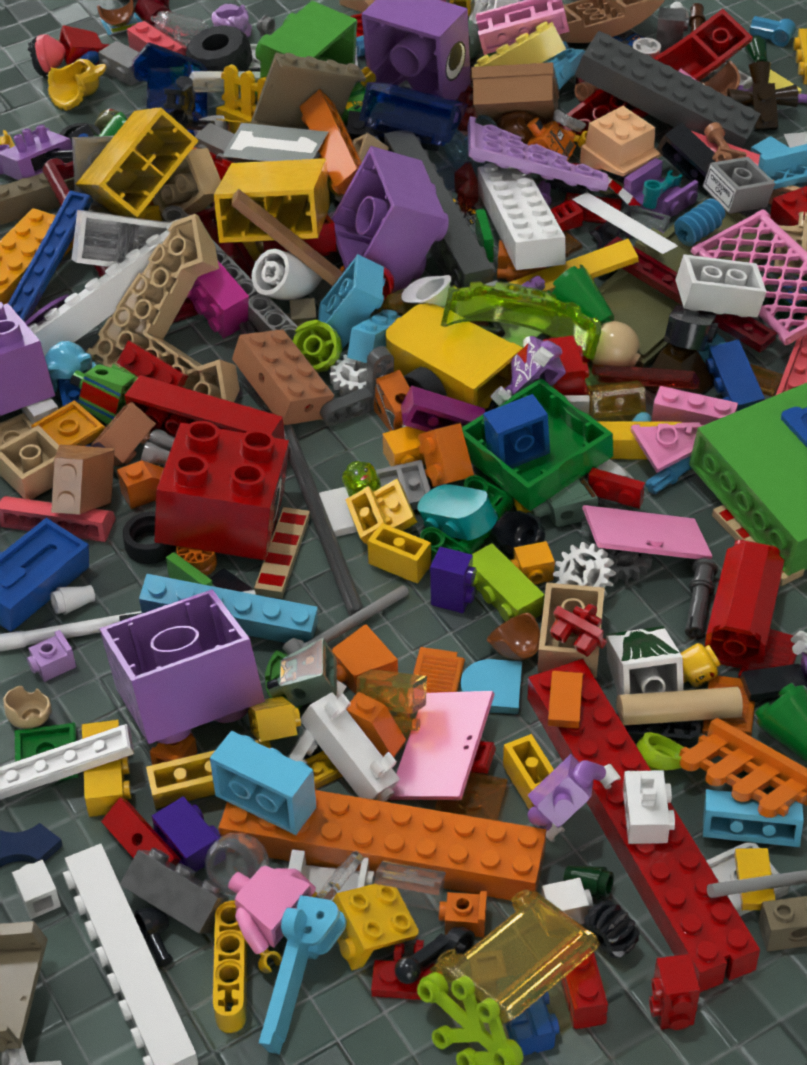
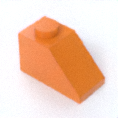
M141 460L117 469L120 490L130 509L156 500V489L164 470L163 467Z
M358 691L346 710L383 757L386 753L390 752L393 758H395L405 744L406 739L385 704Z

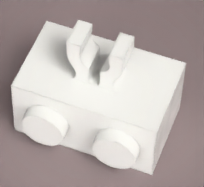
M625 771L623 798L628 844L668 843L669 830L675 829L674 810H668V803H671L672 793L671 784L665 783L664 771Z

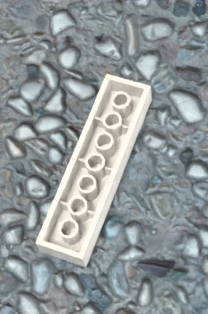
M488 163L483 167H477L478 194L515 269L523 270L565 265V235L532 176L521 173L516 168H500L495 163Z

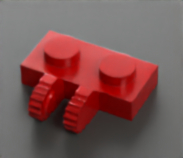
M416 940L414 954L424 947V940ZM403 942L395 944L394 961L374 960L371 996L421 1000L417 992L420 980L433 972L441 974V964H432L421 972L416 982L404 984L396 978L394 969L397 961L404 954L405 944Z

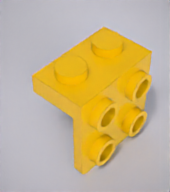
M384 881L336 893L332 900L347 921L346 928L337 942L340 953L347 960L351 970L363 968L374 950L413 940L419 933L407 906L392 881Z

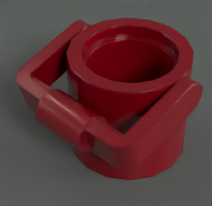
M138 0L135 5V14L142 21L160 30L166 27L171 19L172 14L169 9V0Z

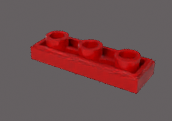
M120 797L101 822L133 858L138 850L151 851L152 848H156L169 856L167 861L175 866L181 860L127 799Z

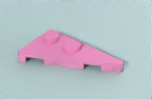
M700 422L677 423L675 425L665 423L652 427H640V424L631 426L630 431L652 467L658 473L691 456L697 428L703 425H700Z

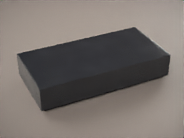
M800 664L742 671L741 681L749 701L780 697L778 693L790 683H793L795 686L805 685L807 688V682Z

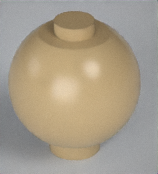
M612 321L601 326L594 323L584 338V341L589 344L588 352L592 362L599 369L608 373L623 372L628 366L633 368L641 356L637 353L640 348L637 334L630 326L622 322Z

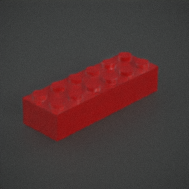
M139 375L124 395L126 405L131 402L134 403L156 423L150 430L151 432L159 429L175 438L180 422L191 424L196 421H208L215 424L219 429L242 433L250 430H263L270 433L274 438L285 439L282 416Z

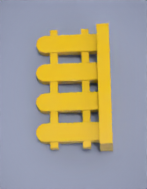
M235 65L226 66L224 72L221 73V78L224 79L222 100L225 101V104L216 108V115H222L225 119L251 121L257 106L255 104V91L257 92L258 103L267 77H263L255 83V76L251 71L243 72L239 77L238 69ZM239 85L241 86V99L239 98Z

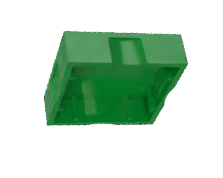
M541 378L511 396L501 406L533 394L548 414L549 454L511 469L486 448L483 415L462 427L471 463L529 511L580 477L588 474L592 468H597L613 457V433L590 415L574 407L564 395Z

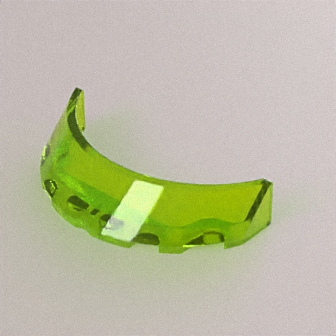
M481 281L470 282L469 287L457 288L452 286L448 288L441 326L443 327L461 322L491 321L526 327L555 338L573 335L577 346H581L583 355L591 360H594L601 336V322L596 317L589 318L581 313L579 305L573 302H561L556 299V295L546 291L505 282H496L494 286H489Z

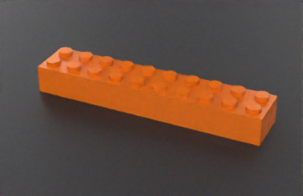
M315 790L317 808L297 835L229 802L226 804L218 827L222 838V850L290 861L292 850L305 851L307 865L360 871L362 857L369 858V871H375V877L471 894H480V891H487L488 897L535 905L545 855L547 829L319 790Z

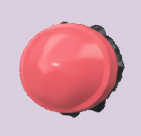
M48 34L34 37L28 43V51L31 52L30 56L33 67L40 76L46 77L51 68H58L61 65L66 53L62 43Z

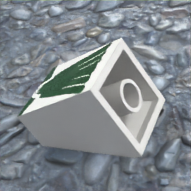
M664 626L606 634L607 661L618 695L684 690L682 655Z

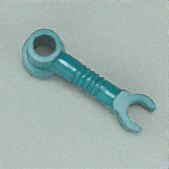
M673 170L667 172L663 182L656 180L645 181L643 186V206L647 209L656 208L658 197L670 187L681 184L682 174L674 177L672 176Z

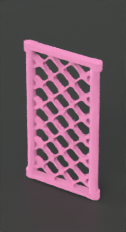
M762 209L692 247L691 253L694 256L719 259L721 256L733 257L732 261L743 257L750 258L749 263H753L754 259L757 258L768 259L766 265H757L759 271L764 272L762 277L764 286L778 285L779 287L776 292L767 291L765 297L776 298L775 303L762 306L758 316L772 330L777 332L778 339L785 346L807 334V319H792L794 313H807V307L796 306L798 300H807V294L799 293L801 287H807V281H802L803 276L807 274V251L771 219V215L767 211ZM760 223L759 227L753 228V226ZM745 233L757 234L754 240L742 239ZM772 233L774 235L771 241L759 240L762 234ZM739 234V237H738V238H736V239H731L732 237H734V236H736V235ZM724 244L736 245L734 251L721 250ZM719 245L718 249L710 250ZM742 245L754 246L751 252L739 251ZM759 246L771 247L769 253L756 252ZM786 246L789 249L786 254L773 253L776 247ZM800 259L803 262L800 268L788 267L790 261ZM772 260H785V264L782 267L770 266ZM769 272L782 273L780 279L767 278ZM787 273L800 274L798 280H785L784 278ZM783 286L797 287L794 293L781 292ZM782 298L793 299V304L791 306L778 305V301ZM778 311L790 312V316L787 319L777 320L774 316ZM791 326H799L789 332Z

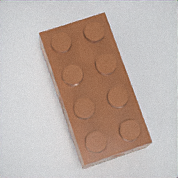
M282 329L239 335L232 360L273 414L282 416L284 425L323 419L320 415V409L324 404L333 400L334 394L286 332Z

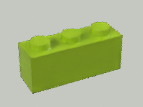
M493 543L472 554L473 567L476 568L473 586L476 587L488 604L491 603L499 611L500 616L505 621L523 613H530L534 618L543 614L545 594Z

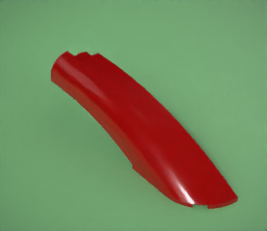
M721 9L689 35L653 59L669 65L677 71L681 68L700 82L751 43L752 36L724 9ZM598 89L567 113L568 116L583 121L586 124L582 132L578 133L559 123L558 125L581 136L584 131H588L590 122L622 106L640 118H644L649 114L602 89Z

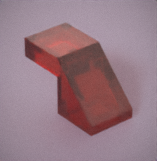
M468 161L454 173L458 205L460 210L465 213L479 201L478 180L471 162Z

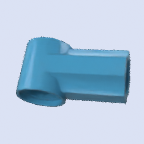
M754 16L749 33L751 36H760L761 38L772 40L776 46L783 47L789 43L794 35L796 25L790 19L775 21Z

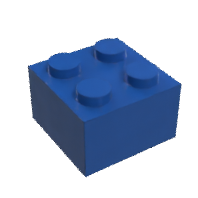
M533 394L483 413L486 448L511 469L550 453L548 414Z

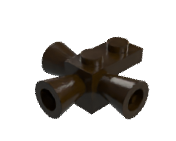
M767 61L751 63L748 67L753 81L752 86L748 91L728 88L727 96L760 113L754 125V131L777 130V105L797 107V85L775 90V83H769L771 63Z

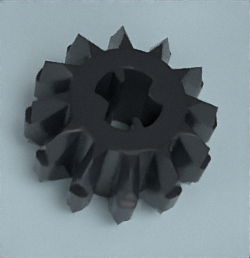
M606 900L601 901L598 905L595 904L584 917V928L589 932L588 937L592 938L595 945L599 946L603 953H608L610 957L621 958L624 954H628L639 941L638 936L640 933L639 929L635 926V921L628 916V912L622 910L620 905H615L613 901Z

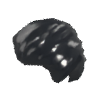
M520 510L504 514L492 528L493 535L499 546L513 556L514 547L544 542L546 536L539 517L531 514V512L525 513Z

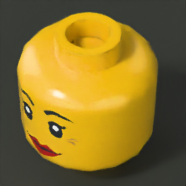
M697 643L681 652L683 659V684L689 681L693 687H699L718 675L717 667L721 664L709 645L704 647V645Z

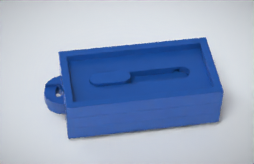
M45 518L0 554V625L12 632L51 600L50 594L56 591L57 587H66L89 568V544L48 518Z

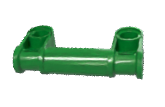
M473 475L466 478L463 487L485 490L487 492L491 505L497 513V521L506 511L513 508L514 499L506 491L499 489L480 476ZM428 527L421 532L420 538L431 542L432 564L439 547L468 554L477 552L492 533V529L476 539L463 540L453 539L440 529Z

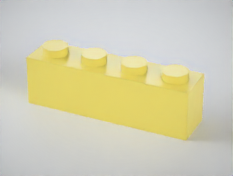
M543 22L535 28L536 31L529 35L524 33L516 38L517 42L511 45L504 44L496 49L497 53L492 56L485 55L479 58L474 67L543 63L566 50V47L553 22L549 24L548 22Z

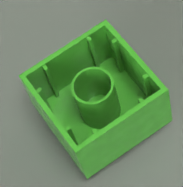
M315 1L308 3L298 13H290L280 28L271 35H263L257 44L255 55L256 59L260 61L259 79L267 77L275 53H292L299 57L306 58V56H311L322 61L334 60L340 64H355L357 19Z

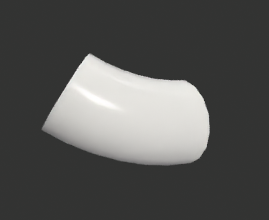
M270 249L261 254L252 270V282L257 292L279 300L303 298L313 292L322 280L318 274L292 253L278 249Z

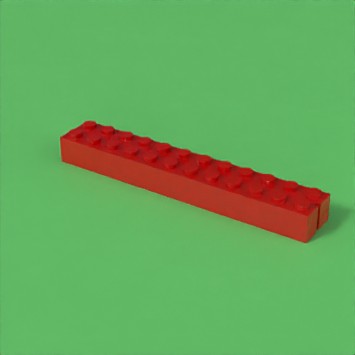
M580 659L529 676L527 700L562 761L572 754L579 762L587 760L602 766L611 764L621 777L620 780L611 783L612 787L609 789H605L600 781L593 779L592 794L586 803L674 956L691 954L700 992L723 984L727 966L726 959L728 958L726 976L729 981L756 971L760 953L759 946L727 895L713 898L708 896L707 886L719 883L671 803H668V810H674L675 829L669 830L668 843L628 844L623 798L625 771H651L585 661ZM552 671L583 673L579 728L548 726Z

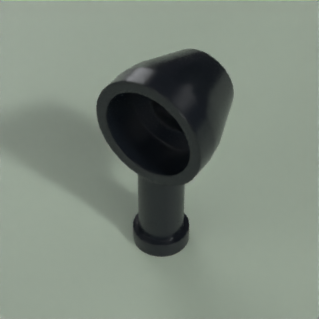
M158 908L136 910L134 917L145 941L150 945L156 958L157 966L164 967L172 962L173 958L167 952L160 937V934L169 927L167 914Z

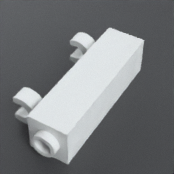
M332 692L309 705L300 718L301 723L310 732L358 797L384 802L392 797L395 793L393 788L400 780L392 769L397 761L390 752L386 753L384 757L379 753L346 710L351 704L347 697L341 694L337 699Z

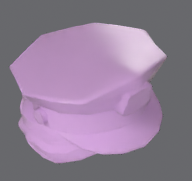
M224 4L212 13L211 20L214 26L227 25L236 27L244 32L247 38L251 34L252 26L249 24L248 11L245 10L244 5L238 7L233 4Z

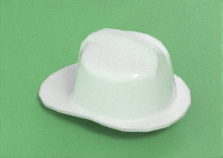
M444 275L418 279L404 289L401 299L405 303H429L444 309L452 308L454 306V293L450 285L452 277Z

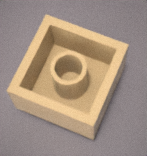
M39 425L0 446V475L24 499H34L53 488L54 457L59 445Z

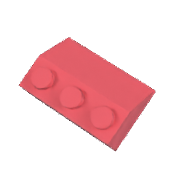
M143 21L127 29L129 47L146 55L148 64L168 78L171 77L169 66L187 62V46L159 28Z

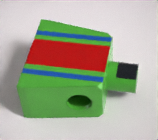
M96 365L86 374L76 370L71 377L70 384L81 389L79 404L108 425L126 405L124 395L133 385L135 376L104 365Z

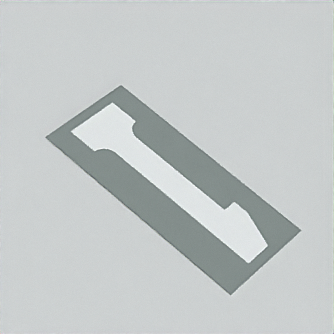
M241 123L222 157L257 161L314 159L328 132Z

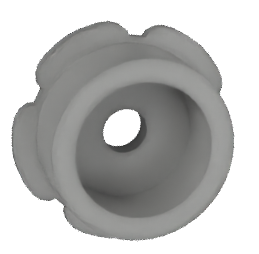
M264 15L262 19L258 20L257 30L260 31L261 36L274 33L276 24L273 18Z

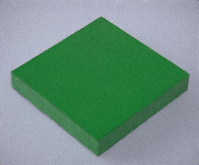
M478 209L475 215V234L480 247H484L488 261L493 263L494 238L486 211Z
M68 723L15 730V762L77 741L76 724ZM79 773L63 779L79 778Z

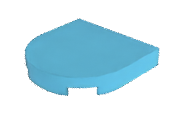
M485 659L471 664L462 674L461 692L493 691L495 696L489 711L490 713L518 714L522 661Z

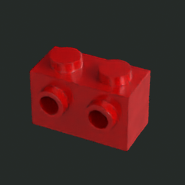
M691 954L656 958L654 978L651 980L652 996H649V1007L652 1017L658 1018L660 1029L682 1030L690 1025H694L700 988Z

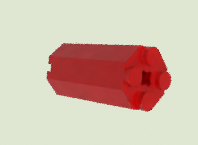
M737 540L733 547L727 549L704 646L709 645L721 665L741 669L742 666L750 667L751 662L757 660V664L763 662L785 561L780 556V550L775 546Z

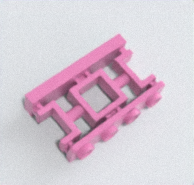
M524 0L476 14L479 28L478 35L484 55L497 52L496 49L504 44L511 45L517 42V37L524 33H528V35L536 31L535 28L543 22H548V24L553 22L558 34L570 32L562 0Z

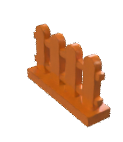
M719 718L710 722L707 736H700L697 745L691 749L683 747L680 750L681 768L687 771L703 769L707 772L706 782L712 786L718 787L727 783L733 787L731 796L737 801L747 802L750 799L759 802L758 812L764 817L772 818L778 814L784 817L788 814L789 806L795 801L807 806V768ZM717 756L723 758L716 764L711 762ZM742 771L749 773L742 779L736 776ZM768 786L775 788L769 794L762 792Z

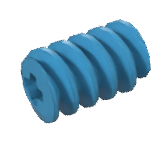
M709 198L679 217L674 224V229L680 242L685 246H693L709 233L718 229L725 218L723 206L717 200Z

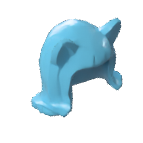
M61 341L52 346L45 355L54 392H57L58 379H71L76 370L86 373V371L96 366L95 362L91 360L92 355L86 353L76 343Z

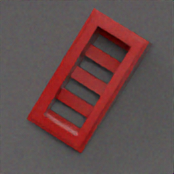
M568 200L550 209L562 231L582 226L583 211L575 201Z

